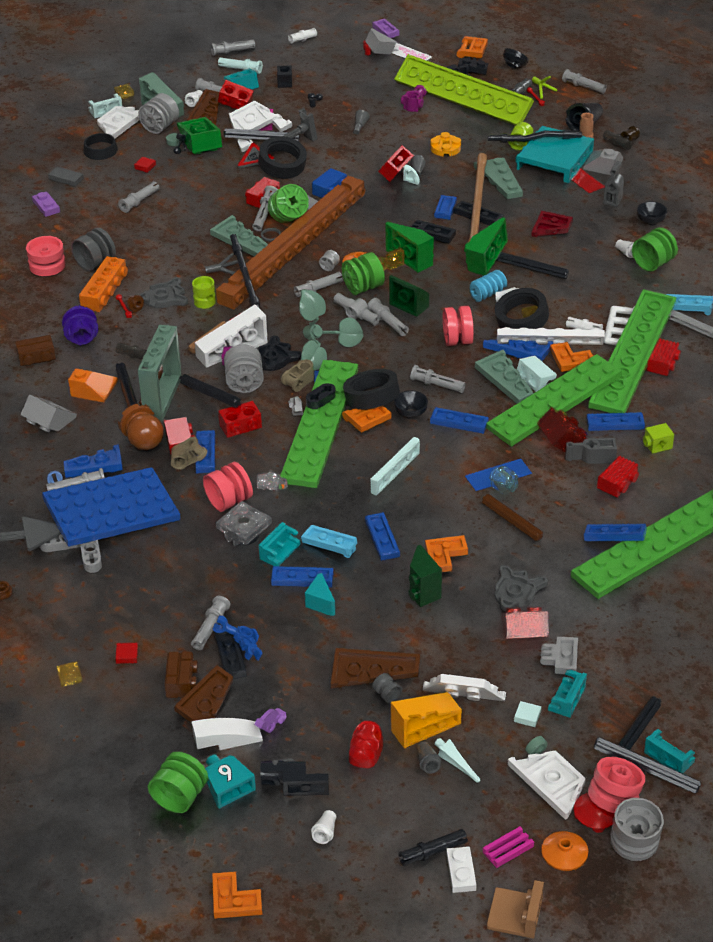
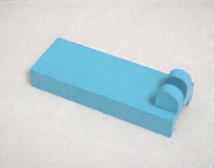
M666 294L677 297L673 310L703 311L705 315H710L712 312L713 296Z
M311 525L301 536L302 543L343 554L346 558H350L352 553L356 551V537Z

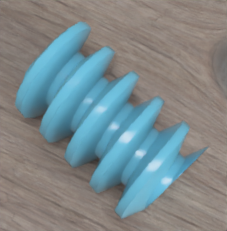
M494 270L471 282V296L476 302H480L482 299L484 300L492 296V294L502 291L503 287H507V279L503 272Z

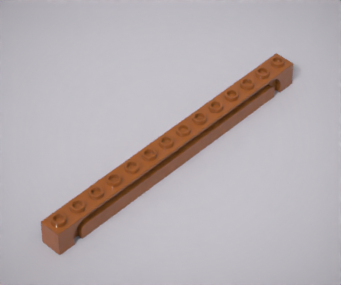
M347 176L341 181V186L337 185L246 263L254 291L261 287L365 195L363 180ZM240 269L228 279V283H223L216 289L217 303L233 310L249 297Z

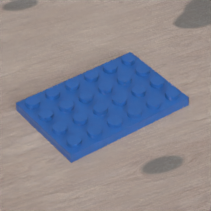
M152 467L42 492L43 500L68 547L180 520L178 509Z

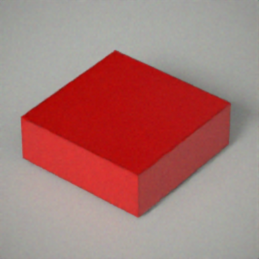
M141 157L134 164V168L148 173L156 166V160Z
M117 643L116 664L137 663L138 643Z

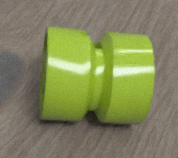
M519 122L515 125L510 135H529L533 133V128L526 122ZM508 141L511 148L515 150H522L529 142Z
M208 276L195 278L192 282L194 305L202 309L214 306L216 303L214 280Z

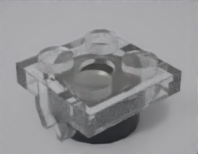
M241 501L216 522V528L224 532L227 542L233 541L234 546L249 545L256 542L259 534L272 523V517Z

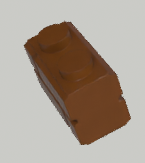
M51 335L15 341L20 366L56 359Z
M169 652L167 654L165 676L167 698H183L197 685V677L194 676V673H198V660H194L192 652Z

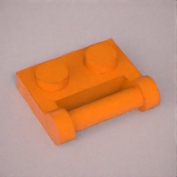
M465 36L462 39L461 48L457 51V57L482 58L488 45V39Z
M384 406L372 409L354 408L343 411L342 416L346 422L349 421L362 433L391 419V412Z

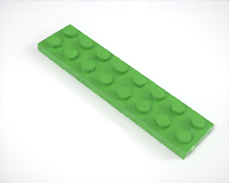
M596 354L487 422V429L512 447L622 377V371Z

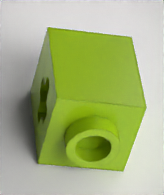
M666 423L645 428L643 443L652 454L673 449L674 433Z

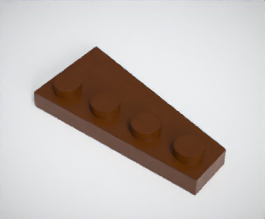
M205 89L187 120L206 117L216 125L219 92Z
M336 648L331 688L373 683L383 673H388L393 680L418 677L420 654Z

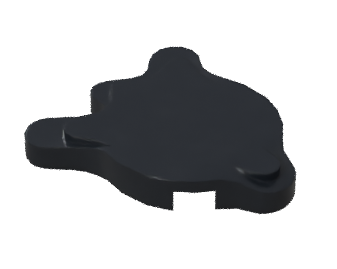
M276 335L271 336L268 343L257 348L261 354L262 368L266 371L279 370L290 362L301 360L302 352L292 351L291 345L280 342V338Z

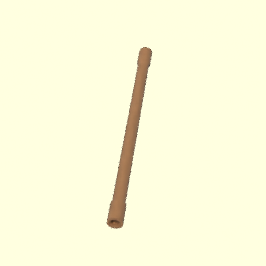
M480 153L477 158V174L468 243L479 230L484 174L487 163V155L484 153Z

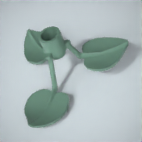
M301 290L300 314L305 320L312 321L303 329V335L309 341L303 346L301 360L312 361L314 370H319L323 360H327V353L323 347H320L321 343L316 340L317 338H320L322 334H339V344L344 347H353L361 342L363 330L355 319L344 318L339 323V331H323L315 323L319 320L318 316L323 315L326 311L324 299L312 290Z

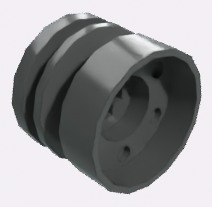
M98 227L78 237L71 243L74 259L86 271L96 269L101 265L106 256L115 257L116 254L115 245L110 235Z

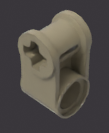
M306 359L299 361L283 373L281 383L289 385L295 392L300 391L314 380L313 362Z
M190 437L172 447L171 466L175 469H184L195 462L201 461L208 451L198 443L196 437Z

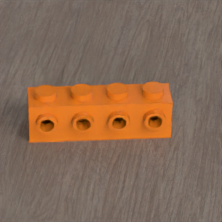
M106 256L79 294L81 306L100 312L107 305L109 298L113 296L114 291L120 286L122 279L128 273L125 259Z

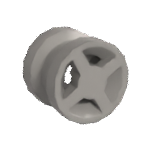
M328 250L320 258L319 264L325 271H332L339 263L340 257L337 252Z

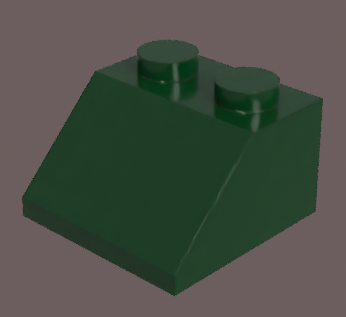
M393 275L389 276L390 305L416 317L429 308L428 292Z
M421 544L416 547L410 564V590L408 591L410 598L416 601L420 607L441 599L442 569Z

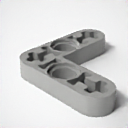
M62 534L48 541L50 543L46 542L40 546L44 552L81 547L85 571L95 573L102 568L98 540L68 547ZM87 548H95L93 551H86ZM90 559H94V563L91 564Z

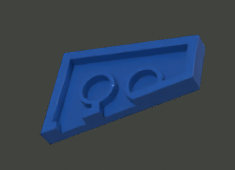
M119 444L114 445L113 449L109 451H104V449L98 450L97 454L90 457L82 455L63 461L65 478L81 476L83 472L99 471V468L103 469V473L123 470Z

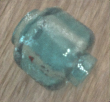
M500 466L491 472L489 477L490 484L500 493L508 494L517 489L518 475L506 466Z

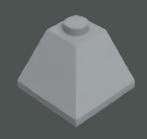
M613 149L595 150L588 158L583 170L611 175L612 167L616 161L622 162L623 156L620 152Z

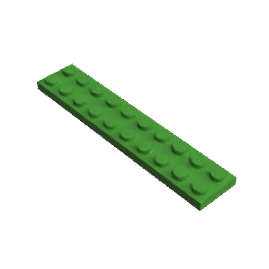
M642 290L608 361L622 371V377L593 394L589 401V408L608 413H626L646 370L648 359L673 311L677 297Z
M323 360L312 391L322 384L330 383L336 388V397L318 409H310L306 405L281 472L280 483L311 488L318 487L342 418V412L347 404L343 384L347 379L357 374L358 364Z
M713 490L648 526L644 541H622L571 570V577L599 599L713 532Z

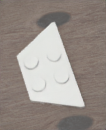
M115 106L97 120L98 126L115 139L139 121V110H135V107Z
M440 674L437 677L431 678L430 682L425 681L423 684V691L434 693L449 692L452 698L466 696L467 699L479 701L480 698L505 701L506 698L505 691H498L497 686L490 684L485 679Z
M556 750L543 754H530L527 759L515 760V757L508 759V766L566 820L585 785L586 778Z

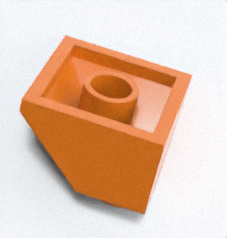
M75 368L68 379L70 394L72 397L105 403L118 382V378Z

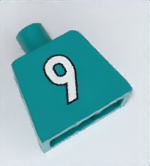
M214 754L206 760L208 765L205 768L208 773L206 784L219 809L256 790L255 775L234 756L229 755L220 760Z

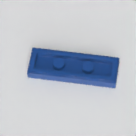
M435 407L430 418V424L482 434L485 433L486 423L489 422V417Z
M642 412L587 414L586 418L588 431L642 430L645 428Z
M215 430L196 431L198 443L208 451L201 461L196 462V473H211L215 471Z
M384 512L365 516L366 525L380 560L400 557L399 548Z
M588 524L584 533V541H644L647 527L646 524Z
M273 566L271 585L309 587L316 576L322 573L328 587H332L334 571L333 568Z

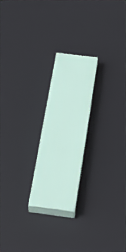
M413 437L371 478L372 494L377 496L420 454V441L418 438Z

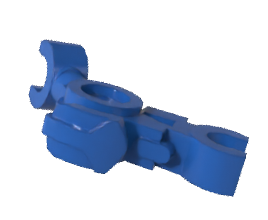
M219 615L217 623L221 625L215 623L212 630L216 633L227 632L234 635L235 641L239 643L242 651H245V658L250 660L252 655H254L256 660H259L262 656V651L256 644L259 638L256 629H250L246 626H238L236 628L230 625L224 616Z

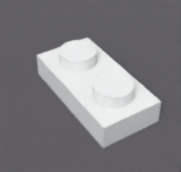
M470 847L447 848L446 855L452 892L476 891Z

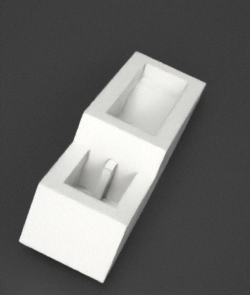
M211 718L192 721L197 749L218 745L219 750L261 742L263 739L260 728L254 725L256 721L238 718Z

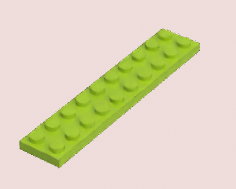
M410 54L406 56L394 79L397 83L411 88L422 85L426 88L427 94L512 125L524 121L534 102L533 98Z

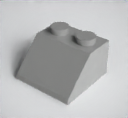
M33 395L28 396L20 414L27 418L26 421L33 425L38 423L40 429L47 432L51 430L60 431L77 416L76 413L50 400Z

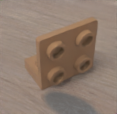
M534 880L533 889H528L527 893L495 888L487 929L534 939L543 900L544 882Z

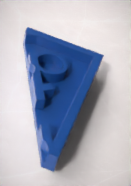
M484 340L483 348L494 351L504 349L506 354L513 355L516 358L536 356L543 361L550 352V345L553 344V341H548L547 345H538L536 341L509 340L508 344H498L497 340Z

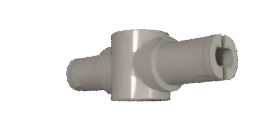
M337 293L334 296V303L344 308L348 318L355 320L357 318L364 319L373 326L379 323L380 316L369 311L368 305L363 299H349L341 293Z

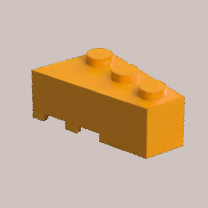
M449 692L391 702V731L402 747L407 748L460 725L462 709Z

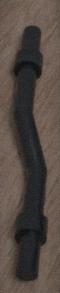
M563 129V131L544 130L525 136L500 133V135H488L487 140L507 143V141L527 142L542 137L582 138V131H570L569 129Z
M236 234L230 235L233 245L232 251L236 255L250 298V306L256 305L260 309V301L255 294L242 254V246L239 244Z

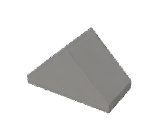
M371 28L365 40L371 50L377 54L391 55L397 41Z

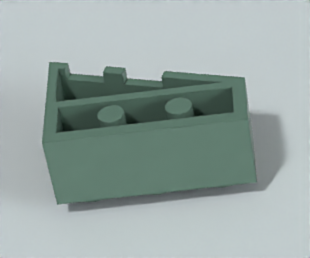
M154 72L139 78L142 105L157 94L164 93L176 102L179 108V117L184 115L183 101Z

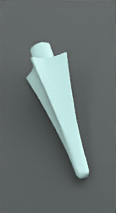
M441 738L436 740L435 745L440 749L439 757L460 769L475 782H480V778L466 763L450 739L446 743Z

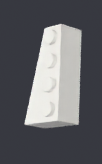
M253 305L196 341V357L207 368L222 362L223 347L247 344L257 348L268 343L266 315L256 305Z

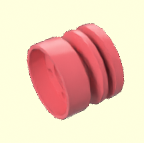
M235 461L221 467L220 471L215 470L203 477L205 493L211 504L220 512L235 506V503L239 504L251 498L253 495L251 481L246 471Z

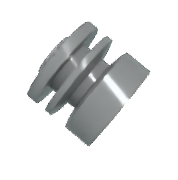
M159 93L139 108L138 116L146 130L158 134L178 119L179 108L173 98L167 94Z
M241 344L231 347L226 352L224 366L226 383L229 388L239 393H249L259 388L264 378L261 354L258 349L251 345Z
M630 798L617 806L610 833L611 845L615 852L631 861H642L656 853L664 825L663 814L659 807L652 801L644 798Z

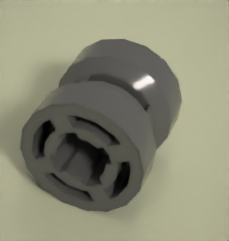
M388 673L379 675L372 685V688L378 694H381V697L387 703L396 701L402 693V687L397 682H393V678Z

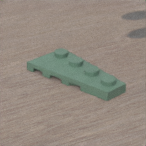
M504 158L487 160L484 177H487L492 185H496L497 190L506 199L523 197V191ZM474 162V168H475L476 170H477V162Z
M233 215L210 229V235L232 245L230 235L236 234L243 251L252 256L257 255L268 245L259 236H254L253 231L247 230L242 222H237L236 217Z
M504 349L476 361L475 369L515 403L518 404L533 394L526 381L520 377V372L513 367L511 359L506 357Z

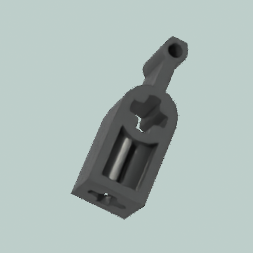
M616 161L610 171L611 176L605 184L603 204L616 207L622 200L624 178L619 174L622 165L619 161Z
M588 438L583 443L567 442L565 460L582 459L585 463L589 464L612 463L616 459L617 454L615 438Z

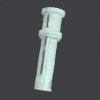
M222 57L218 60V63H221L218 64L219 67L242 70L250 68L256 71L257 74H260L263 68V63L260 60L257 62L250 59L242 61Z

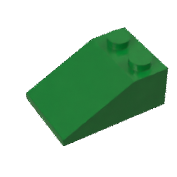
M202 117L177 123L180 133L186 136L184 141L192 153L201 154L203 151H215L222 147L220 129L208 118Z
M502 217L474 235L469 243H466L464 252H466L468 271L483 276L489 273L508 242L506 218Z
M391 222L385 223L387 252L417 273L433 266L434 237L420 229Z

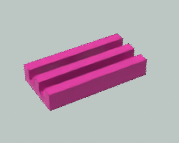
M519 826L483 847V854L498 868L533 848L534 841L532 839L529 840V835L526 832L523 833V829ZM521 842H524L523 844L519 845L518 847L512 850V847L518 845ZM504 852L506 853V854L500 856V857L497 858V859L495 858V857L499 856L500 854H502V853H504Z

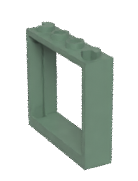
M159 324L138 368L142 405H148L154 412V416L162 423L181 380L179 378L182 376L177 326ZM161 365H162V366H163V374H162V376H161V378H160V380H159V378H158V372H159V369H160V367H161Z

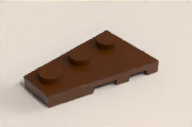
M216 665L174 706V711L190 723L196 720L216 718L233 683V676Z

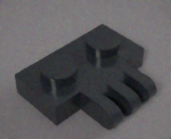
M468 56V58H460L458 68L462 65H468L469 72L486 75L489 63H485L480 58L477 61L475 57L472 60Z

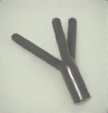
M231 253L219 264L206 266V273L223 271L233 275L236 272L224 267L236 264L238 261L234 260L226 263L233 257L234 254Z

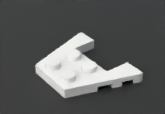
M256 101L229 113L233 129L259 130L270 123H273L280 132L292 127L290 120H284L281 115L270 112L269 108ZM237 139L242 153L248 150L251 143H253L251 139Z

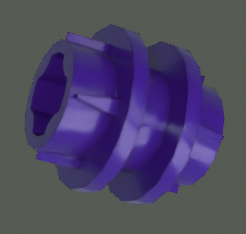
M80 305L74 306L63 315L62 326L64 336L70 342L81 346L89 343L97 336L99 331L97 318L91 309Z

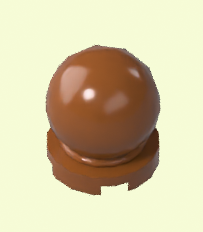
M134 404L122 412L123 417L121 421H118V426L121 432L127 436L129 442L139 450L156 448L162 441L164 431L161 421L154 416V412L146 404L145 406Z

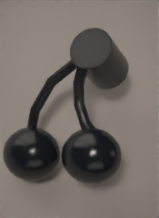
M309 93L310 107H315V101L322 100L323 95L318 93L315 96L314 93Z
M178 133L176 138L179 140V145L174 148L175 154L181 153V141L184 145L182 151H186L184 143L186 136Z

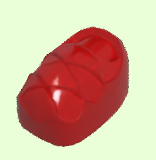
M365 720L356 727L349 749V762L351 765L360 768H372L377 763L383 749V735L378 723Z

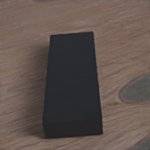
M460 201L453 208V213L471 219L473 204ZM481 207L479 222L490 226L502 217L504 218V215Z
M214 632L222 668L231 674L233 679L247 677L240 646L233 638L234 635L227 632Z

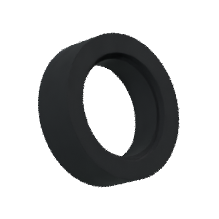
M284 136L271 137L261 144L258 163L260 168L268 175L289 179L303 172L307 152L305 147L295 139ZM275 151H283L292 154L297 160L293 163L282 164L270 159L268 154Z
M519 288L504 294L497 301L495 315L500 329L504 327L511 329H538L547 322L549 308L546 297L542 292L533 288ZM533 304L538 307L535 313L526 318L511 319L506 316L512 308L518 305Z
M373 369L360 372L347 379L343 384L346 403L355 409L377 408L392 402L400 394L397 375L388 369ZM379 387L373 390L364 391L369 388Z

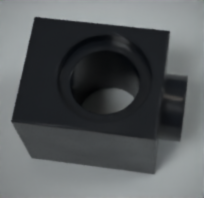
M292 65L277 66L278 88L292 87Z

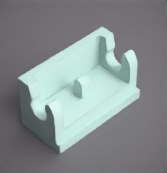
M116 93L113 94L114 98L96 103L92 100L88 101L91 106L88 107L89 112L94 118L102 117L115 106H122L121 97Z
M536 356L519 359L517 370L520 372V377L535 392L548 385L547 382L549 380L556 379L557 374Z

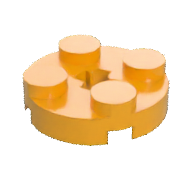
M442 132L441 135L430 140L431 151L438 156H444V154H449V156L456 155L461 150V139L450 135L448 132Z

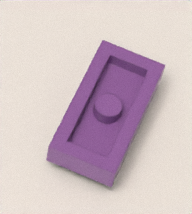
M386 19L372 22V27L392 39L399 36V30Z
M47 191L32 196L34 204L45 217L60 212L59 206Z

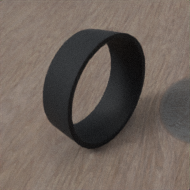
M96 133L84 140V155L90 159L104 160L117 153L118 149L115 139L110 134ZM106 142L111 144L110 146L103 149H93L88 147L94 143Z

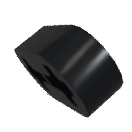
M325 383L306 395L307 407L318 409L336 397L335 386Z

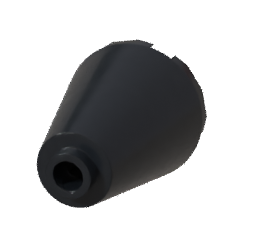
M575 103L566 110V124L571 131H580L581 114H593L595 124L602 116L603 108L599 103Z

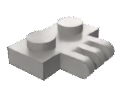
M557 637L556 644H542L540 663L542 665L555 666V674H565L567 670L576 671L578 638Z

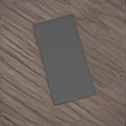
M56 167L48 174L50 180L71 186L78 185L84 179L82 173Z

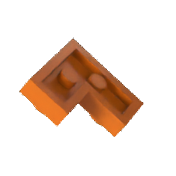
M568 342L550 345V351L561 372L570 371L593 357L590 350L573 353Z
M464 535L425 540L427 553L440 566L442 572L452 571L450 557L468 555V547Z
M236 872L212 873L214 919L262 915L261 889L237 891Z

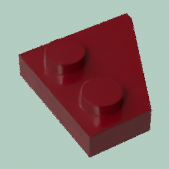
M541 210L531 235L532 237L568 233L573 217Z

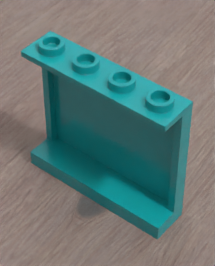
M542 126V127H541L538 131H536V132H540V131H544V130H546V131H562V130H558V129H554V128ZM582 136V138L570 137V139L542 137L531 140L516 156L517 170L526 163L564 173L563 182L570 183L592 154L594 139Z

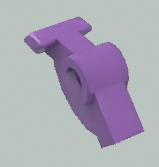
M279 708L275 710L269 709L261 718H257L254 725L271 733L276 723L282 724L287 717L286 712Z

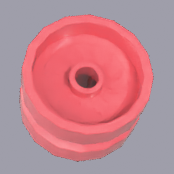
M41 236L34 238L27 244L28 265L33 274L52 276L65 268L66 261L63 254V243L57 237Z
M469 305L459 306L457 313L453 307L443 308V333L446 345L456 346L459 340L462 345L472 344L474 332Z
M605 757L600 759L596 765L594 777L588 787V795L598 807L615 813L617 806L624 800L639 798V794L645 784V775L638 766L626 759Z

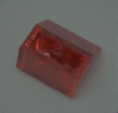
M551 407L537 422L552 445L563 452H566L567 442L583 443L584 440L588 439L586 437L588 435L587 432L578 426V420L573 416L568 417L561 409L558 411Z
M527 607V611H521V608H506V612H501L506 639L549 637L548 611H543L542 607Z

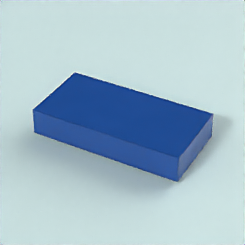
M441 195L434 218L450 220L457 197Z

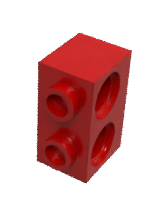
M225 80L219 92L218 102L239 109L251 103L254 90Z
M253 401L243 403L237 408L229 407L218 411L219 425L227 438L262 428L261 413Z

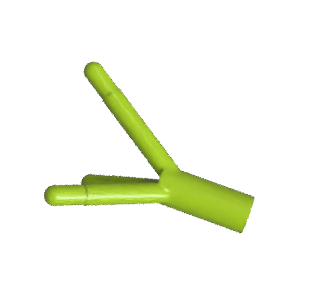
M551 76L542 80L537 77L532 78V82L539 85L541 99H543V86L557 91L556 88L545 83Z

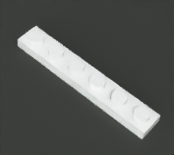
M508 327L497 329V343H508L509 340L536 341L538 344H547L548 341H553V344L568 342V344L603 345L605 330L511 329Z

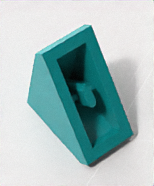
M320 573L305 592V607L334 616L335 600L323 574Z

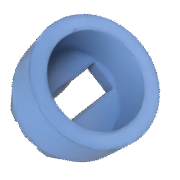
M54 470L47 475L48 483H54L52 474L56 475L58 481L63 480L62 474L59 471Z

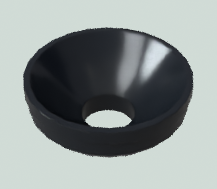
M510 48L504 49L503 58L505 64L509 67L518 69L528 63L529 59L521 52Z
M644 202L637 208V216L650 226L660 223L667 215V208L658 202Z
M413 390L404 391L394 400V405L399 414L413 419L427 410L428 399L421 392Z

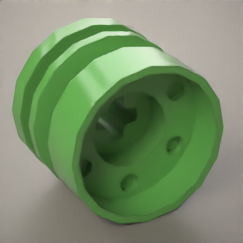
M295 184L281 187L268 200L270 215L280 223H289L296 220L307 211L309 206L307 193L303 188Z
M660 227L642 236L632 245V253L636 263L646 271L658 269L675 258L678 252L677 241L668 230Z
M368 252L360 255L358 258H352L342 263L344 282L353 295L361 294L368 289H375L384 284L385 275L382 264L373 252Z
M172 752L167 756L165 762L162 763L160 770L150 780L148 791L153 800L161 807L174 813H184L189 810L196 796L206 785L208 773L204 766L191 755L183 752Z

